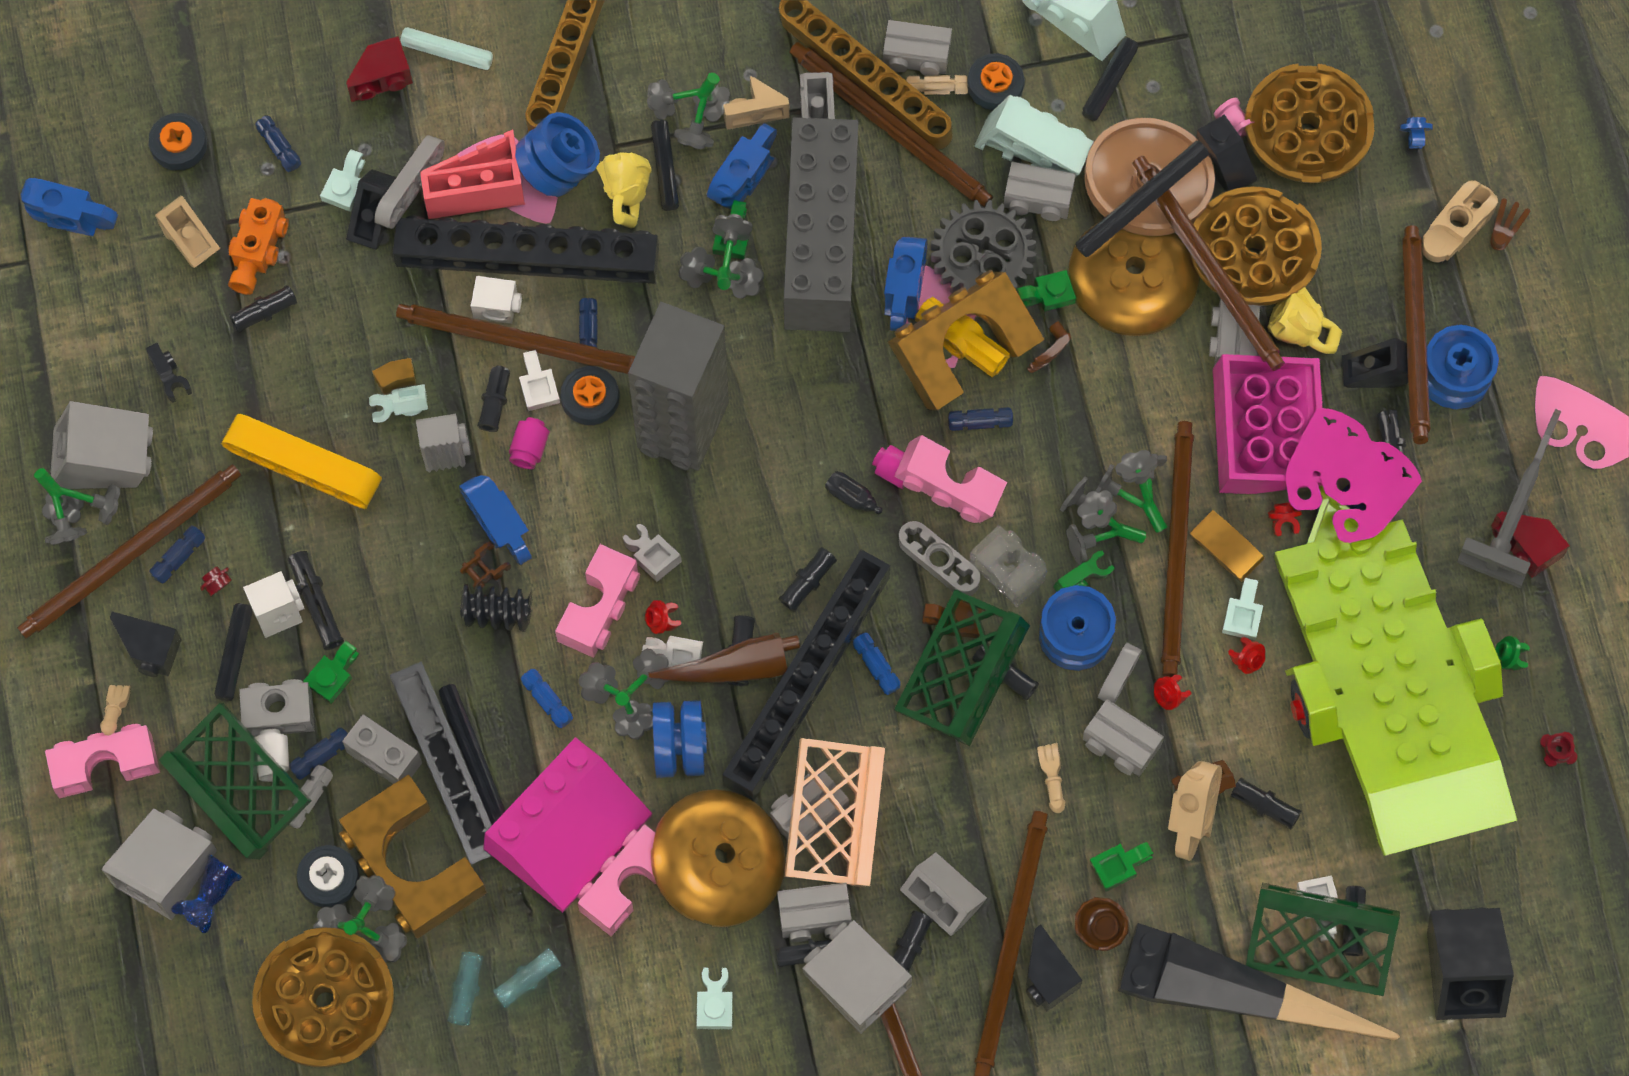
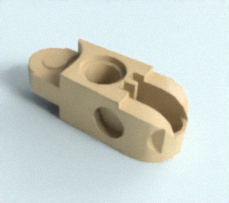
M1468 181L1463 184L1423 236L1422 252L1428 260L1432 262L1448 261L1491 219L1497 206L1498 198L1490 188L1477 181ZM1473 202L1478 203L1480 207L1478 209L1473 208ZM1451 221H1459L1464 227H1456Z
M1198 761L1181 777L1178 790L1173 794L1168 830L1178 832L1175 846V855L1178 858L1188 861L1192 860L1199 840L1203 836H1211L1222 778V767L1219 765Z

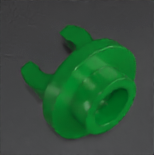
M1506 636L1497 643L1495 650L1502 669L1520 670L1528 667L1527 662L1519 659L1520 653L1530 649L1526 643H1520L1513 636Z

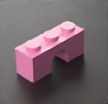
M923 435L909 442L894 476L902 480L906 488L916 492H924L932 497L931 500L934 503L960 512V516L969 522L981 523L993 517L1007 484L1006 481L981 467H977L965 474L961 484L956 483L949 478L945 469V463L950 450Z
M601 544L585 572L587 584L599 589L603 593L601 601L592 607H581L570 602L555 631L557 642L593 658L598 649L603 650L607 645L611 635L608 629L613 619L616 621L620 619L626 604L623 602V599L628 590L634 591L640 578L635 559Z
M127 725L121 728V732L113 733L112 735L95 733L88 736L87 740L77 743L72 741L60 742L54 745V749L45 751L52 787L59 799L93 790L91 772L99 762L104 760L118 762L120 771L126 781L160 773L152 734L146 725Z
M645 824L639 831L634 829L630 832L622 844L625 848L617 857L610 856L600 869L602 875L594 884L591 881L588 882L578 895L580 899L578 902L579 911L611 937L633 912L632 902L619 890L623 880L628 876L639 874L656 884L651 867V849L653 848L656 833Z

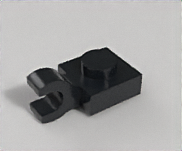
M158 343L145 348L165 387L166 395L172 403L176 402L173 391L177 387L185 388L188 395L192 394L188 380L182 376L174 375L173 370L177 368V365L169 350L163 353Z

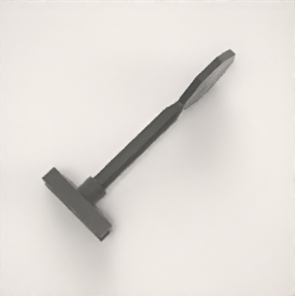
M1555 409L1535 458L1523 475L1497 538H1493L1490 546L1467 537L1457 563L1521 588L1531 563L1509 554L1512 547L1510 541L1537 480L1539 465L1560 417V410Z

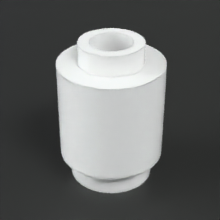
M278 729L260 731V735L256 736L255 739L285 772L288 771V737L281 734ZM257 766L259 780L273 782V771L269 766Z

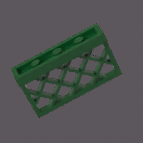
M954 590L894 710L970 746L1030 625L1016 613L1006 612L958 590ZM960 601L969 604L974 616L957 622L954 613ZM977 608L983 610L984 612L979 613ZM994 615L1002 618L1003 620L998 630L986 635L981 620ZM976 623L980 637L964 644L959 629ZM954 632L958 646L942 652L939 645L942 637ZM983 644L986 653L983 660L970 665L966 650ZM961 653L965 668L949 674L944 659ZM939 662L943 676L926 682L924 672L927 666ZM968 674L970 685L967 691L955 696L951 681ZM946 683L950 698L933 704L929 689ZM924 692L928 707L918 711L908 709L907 706L912 696ZM953 705L955 715L949 727L939 723L936 711ZM931 714L932 719L926 717L925 715Z
M219 703L173 751H167L159 759L160 763L248 859L260 860L268 851L267 846L312 801L224 703ZM222 715L229 722L228 737H213V723ZM236 731L241 737H236ZM195 742H205V761H193L186 751ZM213 742H228L227 761H212ZM235 742H247L251 747L250 761H235ZM199 766H204V772ZM212 766H227V786H216L211 781ZM235 766H250L249 786H234ZM257 766H269L273 771L272 786H257ZM280 780H281L286 786H280ZM220 790H226V796ZM234 790H249V810H238L233 805ZM257 790H272V810H256ZM280 790H290L298 798L299 801L290 810H279ZM256 815H271V829L264 837L255 829Z
M1262 882L1246 966L1256 970L1384 996L1400 911ZM1264 908L1279 911L1286 923L1269 932L1262 921ZM1287 913L1296 914L1297 916L1290 919ZM1303 917L1314 918L1321 930L1304 940L1294 923ZM1321 920L1329 921L1332 923L1328 924L1327 926H1324ZM1338 924L1348 925L1355 937L1339 947L1328 931ZM1290 927L1300 943L1284 953L1273 936ZM1355 927L1367 930L1359 934ZM1261 928L1266 936L1258 940ZM1373 931L1389 934L1386 947L1375 954L1372 953L1363 939ZM1324 934L1335 950L1318 960L1308 946V943ZM1267 940L1271 942L1279 954V957L1269 963L1254 960L1256 947ZM1359 941L1369 958L1352 967L1342 951ZM1304 947L1314 963L1304 970L1295 969L1287 957ZM1337 954L1348 969L1347 972L1338 978L1329 976L1322 966L1323 963ZM1384 955L1383 965L1381 966L1377 958ZM1283 960L1287 967L1276 964ZM1373 962L1381 973L1378 986L1363 983L1356 972ZM1315 968H1318L1321 974L1314 973L1311 971ZM1352 975L1356 981L1347 980L1346 978Z

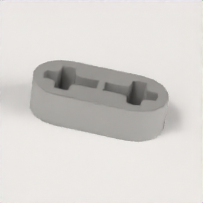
M1129 643L1125 644L1098 695L1099 699L1103 701L1108 699L1115 704L1142 653L1141 649Z

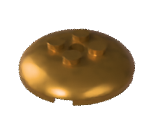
M1292 64L1272 72L1254 89L1249 98L1245 113V120L1250 119L1254 123L1245 126V131L1254 153L1270 170L1293 181L1320 183L1345 175L1363 160L1374 137V111L1365 91L1354 79L1342 71L1323 64H1317V66H1298V64ZM1311 124L1315 129L1308 130L1305 128L1303 130L1302 125Z
M1242 187L1220 194L1207 204L1204 212L1198 219L1196 218L1193 224L1246 303L1258 306L1272 305L1285 301L1291 294L1297 293L1300 289L1306 287L1316 273L1322 250L1319 229L1306 208L1300 203L1297 205L1282 196V192L1264 187ZM1256 248L1259 249L1261 252L1259 253V255H1256V253L1251 252L1248 249ZM1191 255L1193 265L1201 279L1209 288L1216 292Z
M1092 226L1090 229H1088V230L1082 235V237H1083L1087 232H1089L1094 226ZM1121 229L1089 257L1083 256L1075 245L1068 269V276L1076 296V304L1083 313L1086 312L1092 319L1098 322L1100 327L1113 333L1128 336L1149 335L1172 326L1192 305L1199 283V274L1193 265L1191 254L1177 233L1147 236ZM1134 265V267L1139 268L1142 272L1140 274H1132L1127 268Z
M718 789L704 790L684 797L675 803L661 818L656 828L653 848L651 849V867L660 892L680 914L692 921L697 920L713 925L712 927H729L747 922L756 917L774 900L784 877L785 850L776 825L758 804L735 792ZM716 848L728 853L727 863H722L716 858Z
M337 928L310 929L286 942L283 941L265 959L254 983L253 1012L262 1035L269 1045L283 1057L305 1066H336L359 1057L380 1038L390 1020L393 1009V982L389 969L380 953L362 937L356 934L348 935L344 930ZM325 992L333 994L334 1000L329 1005L324 1007L316 1005V999L320 994Z

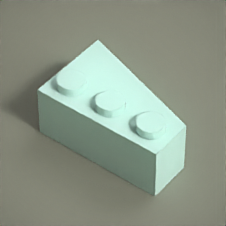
M1022 0L1029 9L1035 10L1101 61L1126 36L1116 0Z
M1009 95L988 115L974 147L983 150L985 145L1002 151V158L1012 161L1015 156L1031 162L1033 166L1076 173V177L1080 174L1094 141L1087 138L1081 130L1069 128L1058 122L1054 115L1040 112L1031 107L1027 100Z

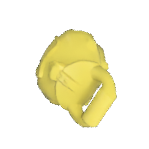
M620 152L608 155L597 165L596 169L603 181L604 192L607 193L610 199H613L614 222L628 228H634L639 217L640 202L646 195V188L652 171L651 166L646 158L634 153ZM622 205L629 206L630 214L622 212Z
M1303 287L1297 293L1291 294L1287 300L1277 303L1273 308L1267 326L1269 332L1277 340L1289 344H1298L1301 347L1310 346L1325 354L1336 353L1342 336L1341 329L1334 322L1324 317L1321 306L1314 301L1306 287ZM1322 327L1329 330L1325 344L1318 339Z

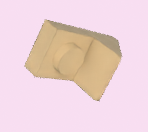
M752 76L750 77L752 99L738 98L730 103L723 104L724 121L727 130L789 118L788 98Z
M183 196L178 197L155 214L165 237L174 242L191 267H197L220 249Z

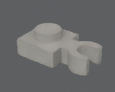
M638 524L636 529L641 537L637 540H632L625 534L623 536L624 544L629 551L636 552L633 556L637 564L658 582L682 562L681 555L659 534L650 540L646 527Z

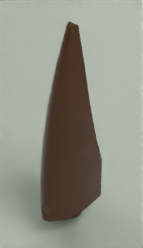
M773 633L746 639L704 658L648 672L649 678L701 683L739 682L772 678L785 674L787 664L784 652L798 649L800 644L797 635L781 638L779 633Z

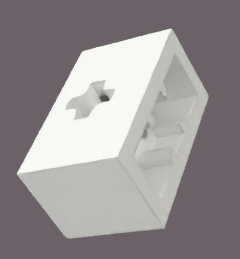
M282 571L243 587L265 638L303 622L299 611L305 608L292 579L287 582L285 581Z

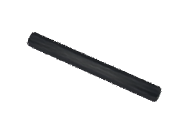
M1199 140L1195 141L1081 237L1075 244L1079 252L1085 257L1092 255L1209 155L1205 145Z
M448 684L439 689V696L477 792L493 825L505 812V808L456 685Z

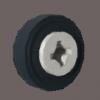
M331 845L316 847L308 852L299 863L296 875L298 888L305 899L315 906L329 908L336 904L342 905L350 900L357 889L356 882L360 878L358 865L351 854L340 847Z

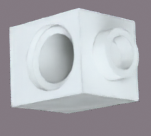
M476 276L471 301L473 319L512 324L514 312H520L522 294L517 293L516 282Z

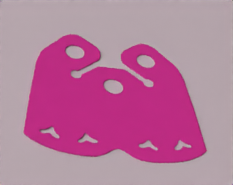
M1326 408L1315 410L1288 463L1285 473L1289 502L1296 510H1315L1322 504L1321 492L1316 479L1313 477L1314 471H1318L1321 475L1320 480L1325 494L1341 505L1366 504V510L1364 511L1360 509L1338 510L1333 515L1332 522L1339 540L1345 543L1370 539L1378 535L1422 482L1416 467L1401 451L1389 443L1371 441L1366 429L1358 421L1341 412ZM1324 417H1327L1329 420L1334 419L1336 423L1327 425ZM1347 427L1351 429V432L1358 434V436H1348ZM1381 452H1384L1387 457H1393V460L1384 461ZM1402 467L1406 469V473L1411 475L1412 478L1402 477ZM1346 478L1350 482V489L1346 492L1340 491L1336 485L1338 479ZM1299 487H1308L1311 490V498L1308 500L1301 499L1297 494ZM1352 518L1357 521L1358 529L1355 532H1349L1345 529L1344 522L1346 519Z

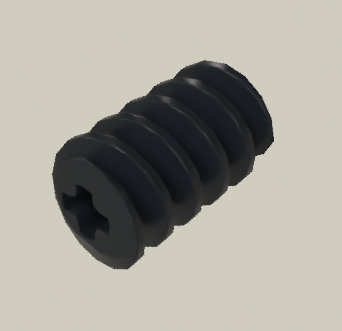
M464 584L460 615L461 618H464L467 627H471L477 618L480 628H485L490 619L493 629H499L504 620L507 630H512L517 621L519 630L521 632L526 631L531 619L532 590L528 598L524 599L522 589L519 588L513 598L510 597L508 587L504 588L501 596H497L495 586H491L488 594L484 595L481 585H477L474 594H470L468 584Z

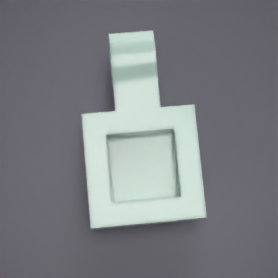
M351 149L346 157L343 171L333 168L320 195L322 201L344 210L352 211L358 181L361 179L358 178V175L365 164V160L362 159V153Z
M424 384L394 389L392 394L389 395L375 394L369 397L370 406L380 405L383 407L382 411L372 413L373 422L376 423L387 420L392 412H395V415L413 416L419 414L422 410L428 409Z
M1245 578L1240 600L1230 598L1222 633L1241 638L1246 637L1255 641L1263 605L1253 603L1258 584L1257 580Z

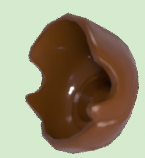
M1094 897L1084 902L1076 912L1075 931L1089 948L1109 951L1121 945L1129 933V918L1122 906L1110 898Z

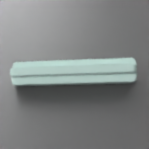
M409 27L404 28L401 34L400 41L403 46L480 69L488 70L493 61V54L490 51Z

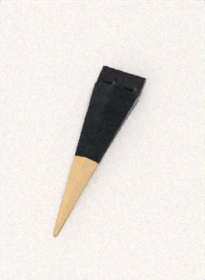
M1140 923L1135 926L1118 987L1119 992L1149 1002L1275 1019L1389 1040L1400 1038L1393 1031L1178 934L1167 933Z

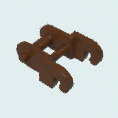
M487 542L474 552L475 557L468 563L464 562L462 564L463 567L460 573H467L475 582L473 588L475 590L477 585H481L484 588L485 584L492 578L494 581H497L503 576L504 570L508 571L511 569L509 562L502 564L496 570H489L483 563L481 558L486 555L485 551L487 549L490 551L494 547L491 542ZM478 564L486 573L481 578L473 570Z

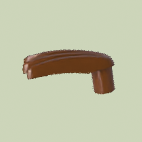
M1505 198L1501 200L1490 240L1491 247L1498 251L1506 248L1530 213V209H1525L1513 228L1509 230L1519 207V203L1515 202L1504 226L1501 227L1507 199Z
M1059 321L1048 328L1057 341L1046 352L1036 357L1034 362L1029 364L1030 367L1027 370L1030 373L1050 363L1070 341L1071 334L1067 333Z

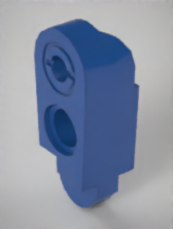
M765 123L759 127L751 140L742 136L712 179L707 192V198L731 209L734 200L743 202L747 195L751 196L775 159L770 156L769 150L775 140L777 129Z
M29 178L25 181L21 192V199L27 213L31 218L47 223L48 227L94 236L96 228L103 230L113 229L118 217L117 212L113 209L93 202L88 191L62 184Z
M902 237L894 247L893 258H889L884 291V315L891 316V331H896L905 325L907 318L915 319L918 313L927 257L926 238Z
M484 475L473 477L459 485L464 500L494 547L497 549L506 545L519 565L532 559L527 546L521 538V535L529 530L503 490L499 491L494 481Z

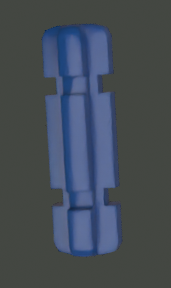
M863 633L853 640V646L858 654H862V660L875 680H879V686L883 692L889 695L898 690L901 685L895 673H891L892 668L878 647H874V641L870 635Z
M530 669L521 677L522 684L528 691L532 690V696L547 715H551V720L558 728H563L572 721L571 712L566 706H562V701L546 682H542V676L536 669Z

